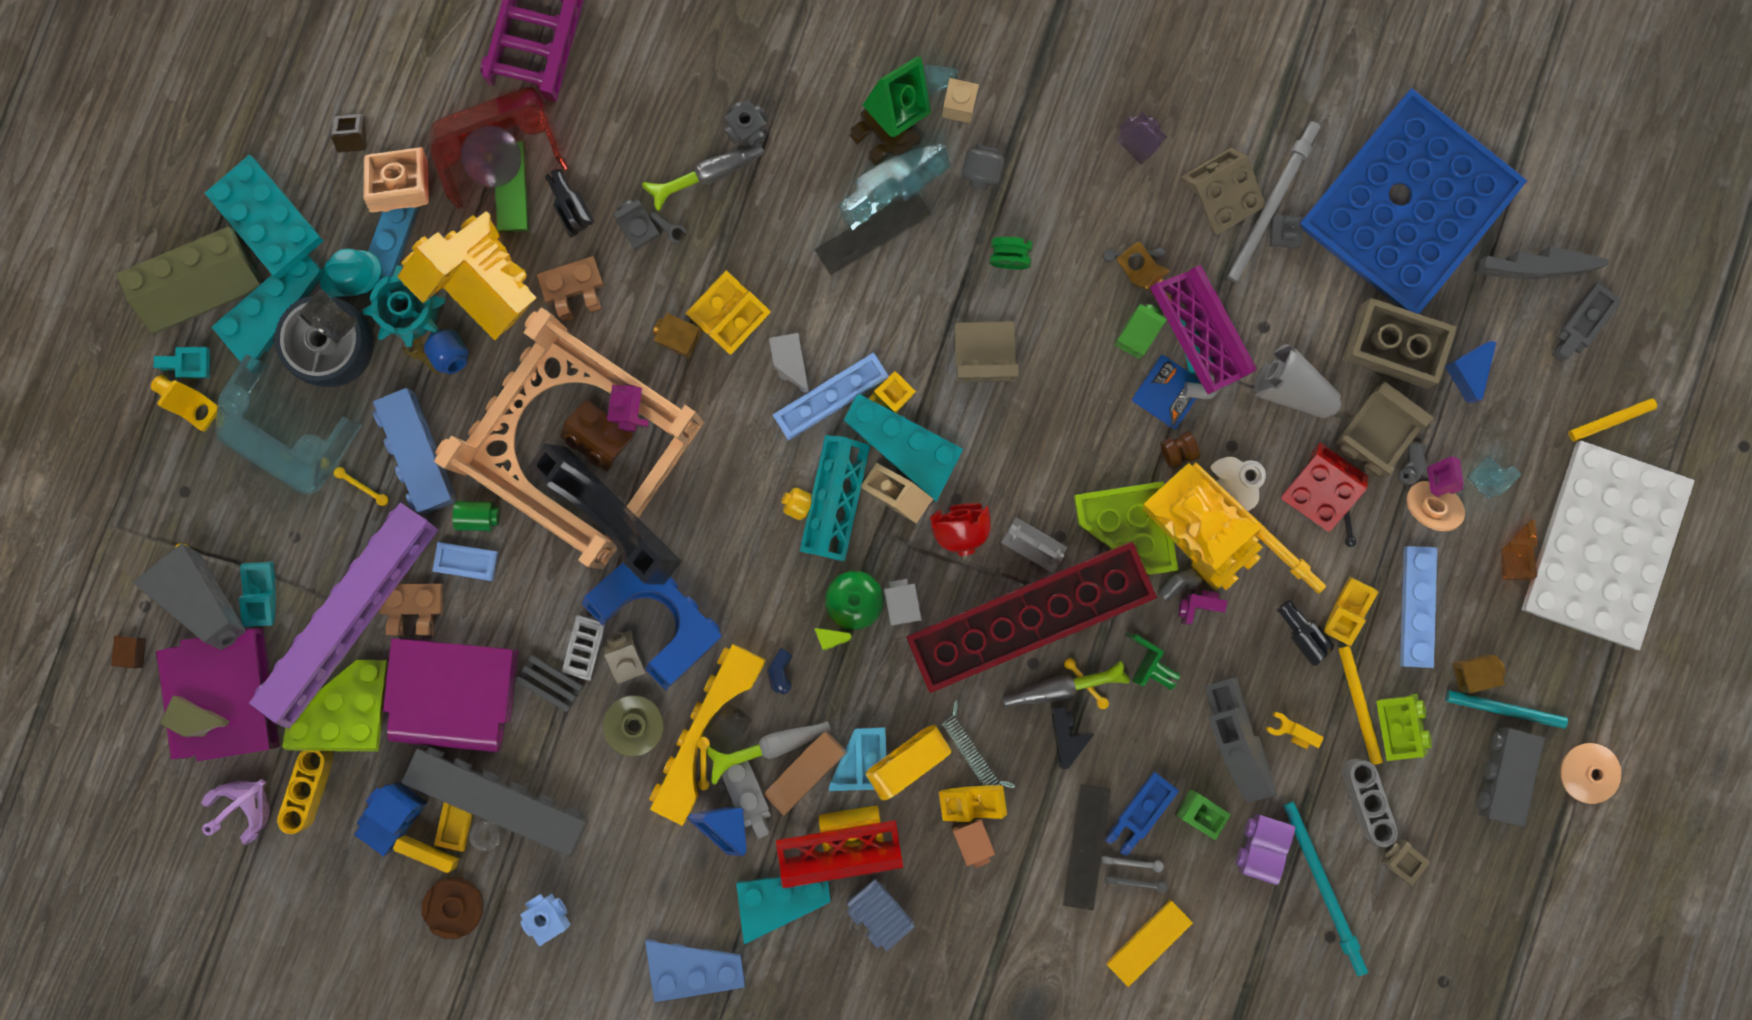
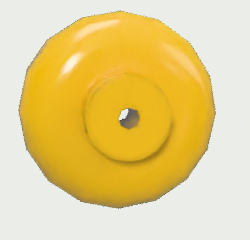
M793 488L790 493L786 492L781 500V503L784 504V514L797 520L806 518L811 507L812 495L800 488Z

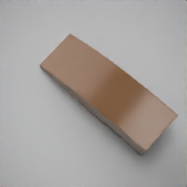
M824 731L763 795L785 816L848 752L828 731Z

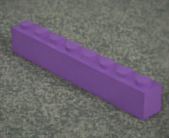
M400 502L388 514L386 522L381 529L369 539L368 546L359 558H356L351 563L349 571L341 582L332 588L330 596L323 606L314 612L310 623L304 631L296 636L292 647L286 655L275 664L273 672L265 683L256 689L254 697L249 704L274 723L290 729L439 529Z

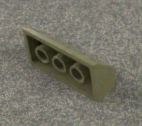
M230 227L216 231L116 273L128 303L151 334H156L247 296L262 284L244 240Z

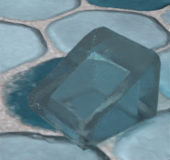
M923 65L926 85L932 94L947 88L950 78L958 80L959 72L955 68Z

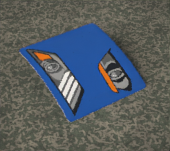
M1161 355L1133 396L1132 401L1171 428L1176 429L1197 399L1183 396L1185 382L1199 384L1201 382L1199 378L1166 356Z

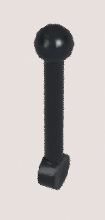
M1348 511L1344 515L1347 534L1345 544L1348 547H1354L1357 540L1352 533L1350 511Z

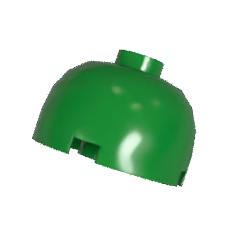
M848 571L839 574L830 582L825 593V607L829 617L836 625L847 630H861L871 626L880 617L884 608V594L880 584L873 576L862 571Z

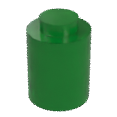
M455 501L452 514L454 530L492 532L494 526H498L500 523V509L495 508L494 502Z

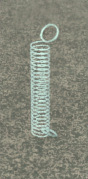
M957 700L954 702L953 716L957 714ZM961 738V739H959L958 741H956L957 743H956L955 745H956V746H958V745L960 746V745L963 744L965 741L959 743V742L963 739V738ZM968 747L964 748L963 750L960 749L959 751H962L961 754H964L963 752H964ZM973 759V760L969 761V762H970L969 765H972V766H973V765L976 764L978 761H976V762H974L973 764H971V763L975 760V759ZM981 770V771H979V772H977V773L975 772V774H977V777H979L978 775H979L983 770ZM1000 781L999 783L1009 788H1015V785L1009 782Z

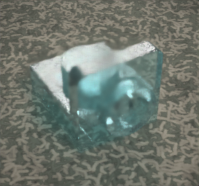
M1486 457L1467 478L1487 498L1501 496L1522 474L1514 466L1501 468L1491 457Z

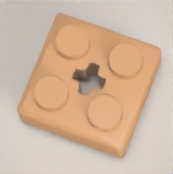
M422 147L364 156L363 199L365 204H367V208H369V212H388L393 209L407 207L417 208L429 203L428 160Z

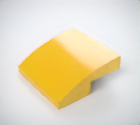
M727 270L685 312L697 326L729 355H732L771 313L761 301L745 289Z

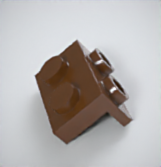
M586 399L564 422L560 437L570 448L577 449L588 457L593 465L608 471L612 467L615 458L632 441L634 434L630 431L618 429L619 424L607 421V414Z

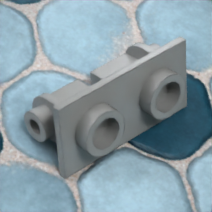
M1015 517L1001 541L1005 546L1051 573L1060 564L1068 548Z

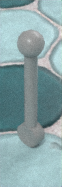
M1101 856V863L1151 868L1155 872H1161L1164 868L1163 862L1159 860L1152 863Z

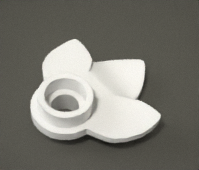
M1224 457L1215 461L1210 466L1213 473L1220 478L1217 482L1247 511L1256 506L1259 501V487L1263 485L1266 478L1265 469L1259 462L1253 460L1242 462L1235 457ZM1251 469L1254 472V478L1248 481L1245 478V473Z

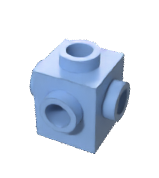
M541 894L537 895L525 903L528 909L520 914L523 919L521 920L523 930L529 937H534L538 946L551 940L571 925L565 916L567 909L560 898L555 899L553 894L545 898Z

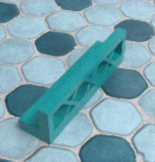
M825 435L811 496V507L807 514L799 552L845 562L870 450L869 444L846 437ZM851 447L859 449L857 461L854 464H851L849 460ZM849 476L852 484L850 491L845 494L842 486L844 480ZM843 506L845 511L844 519L838 523L836 518L837 509ZM836 535L839 541L837 552H829L831 538Z

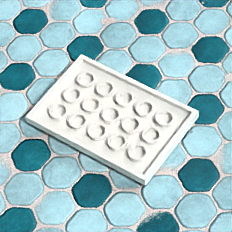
M1577 441L1521 610L1633 650H1640L1695 480L1584 441Z

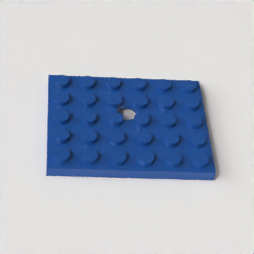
M1411 88L1299 225L1303 227V231L1396 306L1420 314L1525 185L1527 180ZM1403 184L1409 189L1410 201L1408 204L1399 206L1390 200L1389 190L1391 186Z

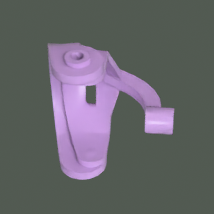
M263 779L258 782L236 780L210 790L201 801L204 807H210L221 796H226L234 802L222 811L215 820L203 825V833L210 836L219 831L220 824L234 810L240 807L248 817L249 823L248 828L240 836V839L244 845L252 843L266 826L270 814V804L264 791L266 782ZM255 798L258 800V809H256Z

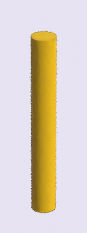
M1653 398L1572 429L1568 432L1569 437L1575 442L1657 409V403Z

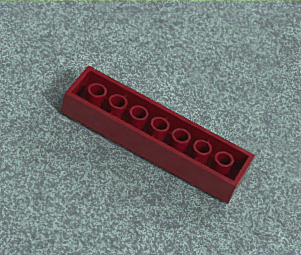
M1130 541L906 636V639L929 693H933L1155 600L1157 596L1134 542Z

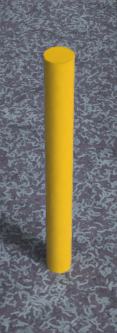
M1349 645L1339 647L1338 651L1370 763L1373 765L1381 764L1383 759Z

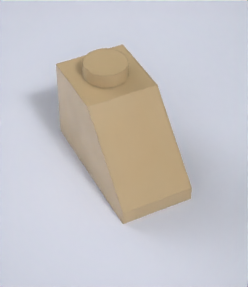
M877 462L861 486L864 491L916 524L933 500L932 497L913 482Z

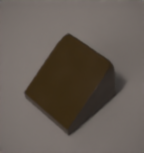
M363 114L334 116L331 139L337 152L366 150L365 118Z

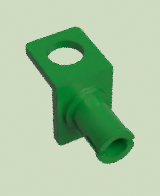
M1126 632V637L1148 649L1131 681L1144 687L1148 679L1152 678L1168 690H1172L1177 684L1167 679V676L1179 681L1180 673L1159 662L1164 651L1138 635Z

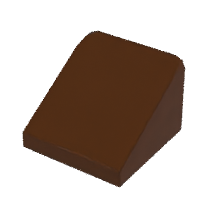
M114 636L111 666L134 669L143 668L146 638Z

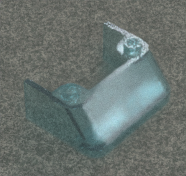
M246 354L219 395L215 426L216 437L220 442L297 492L313 494L322 487L362 424L342 417L327 441L315 435H305L296 442L292 449L243 418L251 405L249 393L269 365Z

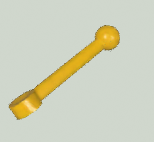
M342 467L334 469L333 474L336 478H343L375 498L378 505L386 506L389 503L387 495L376 493L346 474Z
M1073 658L1065 660L1064 666L1066 669L1072 670L1077 678L1084 676L1076 667V662ZM1094 687L1087 688L1097 700V707L1106 709L1109 706L1108 699L1101 697Z
M701 737L696 742L700 749L701 779L698 782V787L700 790H707L710 783L707 780L706 749L710 746V742L706 737Z

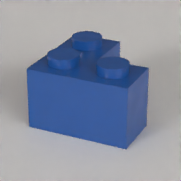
M400 782L391 785L386 784L381 789L376 788L366 801L369 806L359 818L357 825L360 827L354 835L379 854L385 856L394 850L393 847L396 840L406 834L428 803Z

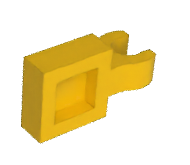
M1272 713V716L1280 720V726L1277 729L1266 726L1265 730L1269 734L1279 736L1287 733L1293 736L1290 742L1306 750L1309 745L1316 748L1320 747L1324 739L1323 736L1290 721L1282 713Z

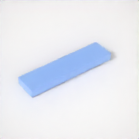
M873 352L774 413L773 417L789 441L851 403L857 393L864 395L882 384L889 376Z

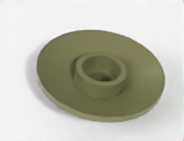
M626 696L615 701L604 716L603 733L607 743L613 750L625 756L635 757L650 752L657 746L663 735L664 721L659 708L651 700L642 696ZM634 719L640 723L638 731H633L630 728V722Z

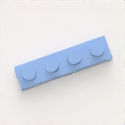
M1404 546L1400 666L1434 668L1436 547Z

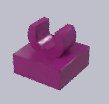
M1450 456L1427 467L1432 494L1439 497L1448 492L1454 494L1464 490L1462 470L1458 458Z

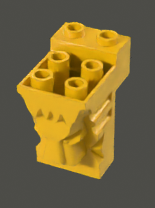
M486 211L478 218L474 215L469 217L461 225L460 228L462 230L458 233L452 230L444 238L439 232L429 239L423 236L412 246L413 252L401 262L404 267L397 277L422 303H425L444 288L496 340L516 323L536 297L523 284L527 277L525 270L511 261L510 254L507 253L505 246L497 240L500 236L490 219L491 215Z
M1188 463L1144 503L1143 510L1193 561L1191 567L1197 571L1215 592L1221 587L1227 590L1239 579L1236 575L1238 571L1243 567L1249 570L1261 559L1258 553L1263 547L1258 542L1260 539L1257 537L1261 527L1247 517H1239L1235 506L1228 507L1225 505V498L1221 494L1216 493L1201 478V474Z

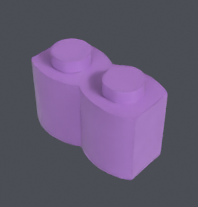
M1255 813L1253 819H1248L1244 835L1248 836L1245 848L1241 847L1236 857V865L1239 866L1238 872L1278 885L1284 870L1286 856L1292 843L1295 826Z

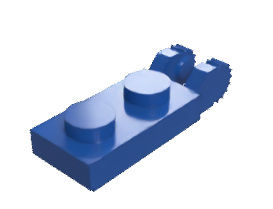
M1153 771L1117 818L1119 821L1111 828L1105 837V841L1112 844L1118 839L1123 829L1128 827L1133 833L1122 844L1120 853L1124 856L1128 855L1141 838L1144 839L1179 790Z

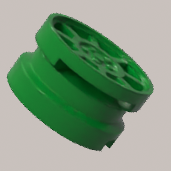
M1018 237L992 238L991 249H993V254L990 255L989 264L1002 269H1029L1031 267L1029 253L1032 252L1033 242L1029 240L1025 244L1024 239Z

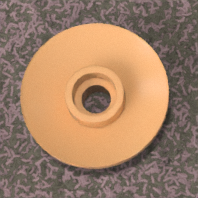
M1421 481L1414 484L1407 493L1406 501L1410 512L1420 523L1431 529L1452 531L1458 528L1464 521L1465 508L1455 493L1450 494L1448 492L1437 497L1431 493L1429 481Z
M1584 743L1573 747L1564 756L1560 766V778L1564 789L1571 797L1583 803L1596 804L1606 801L1617 791L1621 782V767L1616 756L1608 748L1595 743ZM1594 769L1599 771V776L1596 780L1591 776Z

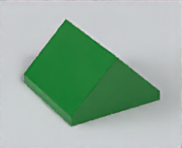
M916 56L879 79L862 104L891 137L899 135L931 114L922 57Z

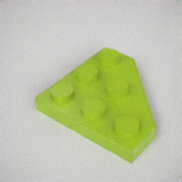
M1164 481L1073 496L1078 526L1107 547L1113 549L1133 541L1147 575L1178 570L1174 541L1143 510L1144 503L1164 486Z
M355 660L317 692L290 729L285 727L283 748L294 751L379 752L388 661Z

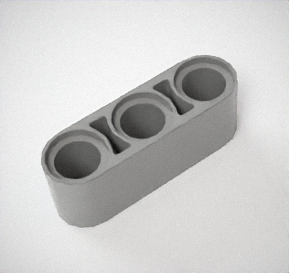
M1361 759L1348 760L1343 765L1342 775L1362 834L1366 840L1375 845L1389 847L1397 840L1398 831L1377 769L1372 763ZM1362 765L1365 769V776L1362 780L1356 781L1354 772L1357 767ZM1373 795L1375 804L1371 809L1366 810L1364 801L1367 796ZM1383 824L1385 833L1381 838L1376 839L1374 835L1375 828Z

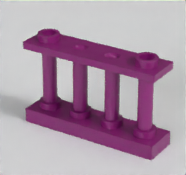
M502 0L488 55L483 57L480 66V72L487 84L494 86L497 75L537 84L545 99L557 102L584 0H560L563 5L560 14H556V16L516 7L517 0ZM512 19L553 28L555 32L553 42H549L547 45L508 35ZM509 47L545 56L546 60H548L545 71L542 70L539 73L501 63L504 48Z

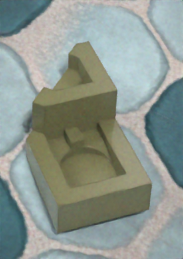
M173 695L160 724L184 737H203L210 730L227 726L229 720L212 710L202 709L183 697Z

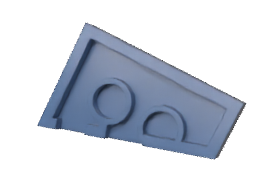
M650 939L645 941L654 1002L745 988V977L740 954L710 949L702 950L685 947V945L660 943Z

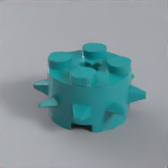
M399 265L396 266L392 277H384L375 284L370 295L371 305L363 309V315L372 316L381 327L377 337L379 340L394 334L402 338L407 347H412L414 339H418L428 331L435 333L438 331L435 322L438 318L440 306L445 304L446 301L445 298L434 295L425 303H422L397 277L403 269ZM403 303L408 304L405 311L401 309Z

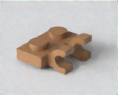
M594 256L537 274L545 302L547 304L555 302L557 315L559 318L561 317L562 322L574 318L568 298L582 293L586 307L589 308L591 313L602 309L596 289L604 287Z
M398 584L380 608V615H389L386 622L385 635L404 636V615H419L416 623V635L434 636V615H443L444 585Z

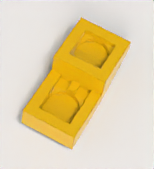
M894 371L874 391L869 399L897 413L916 391Z
M1350 576L1332 609L1324 632L1352 646L1366 621L1364 617L1379 593L1378 590Z
M1001 785L969 786L939 791L943 821L970 822L974 818L1003 819L1007 815L1004 788Z

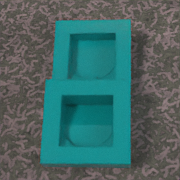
M274 562L241 564L240 574L243 595L239 597L243 627L274 625L276 608Z

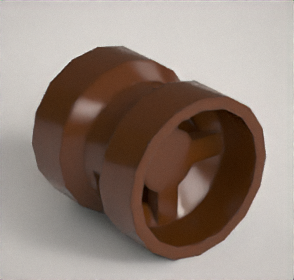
M1190 431L1181 433L1177 439L1168 438L1160 442L1164 459L1170 469L1180 466L1185 460L1191 462L1200 458L1197 442Z

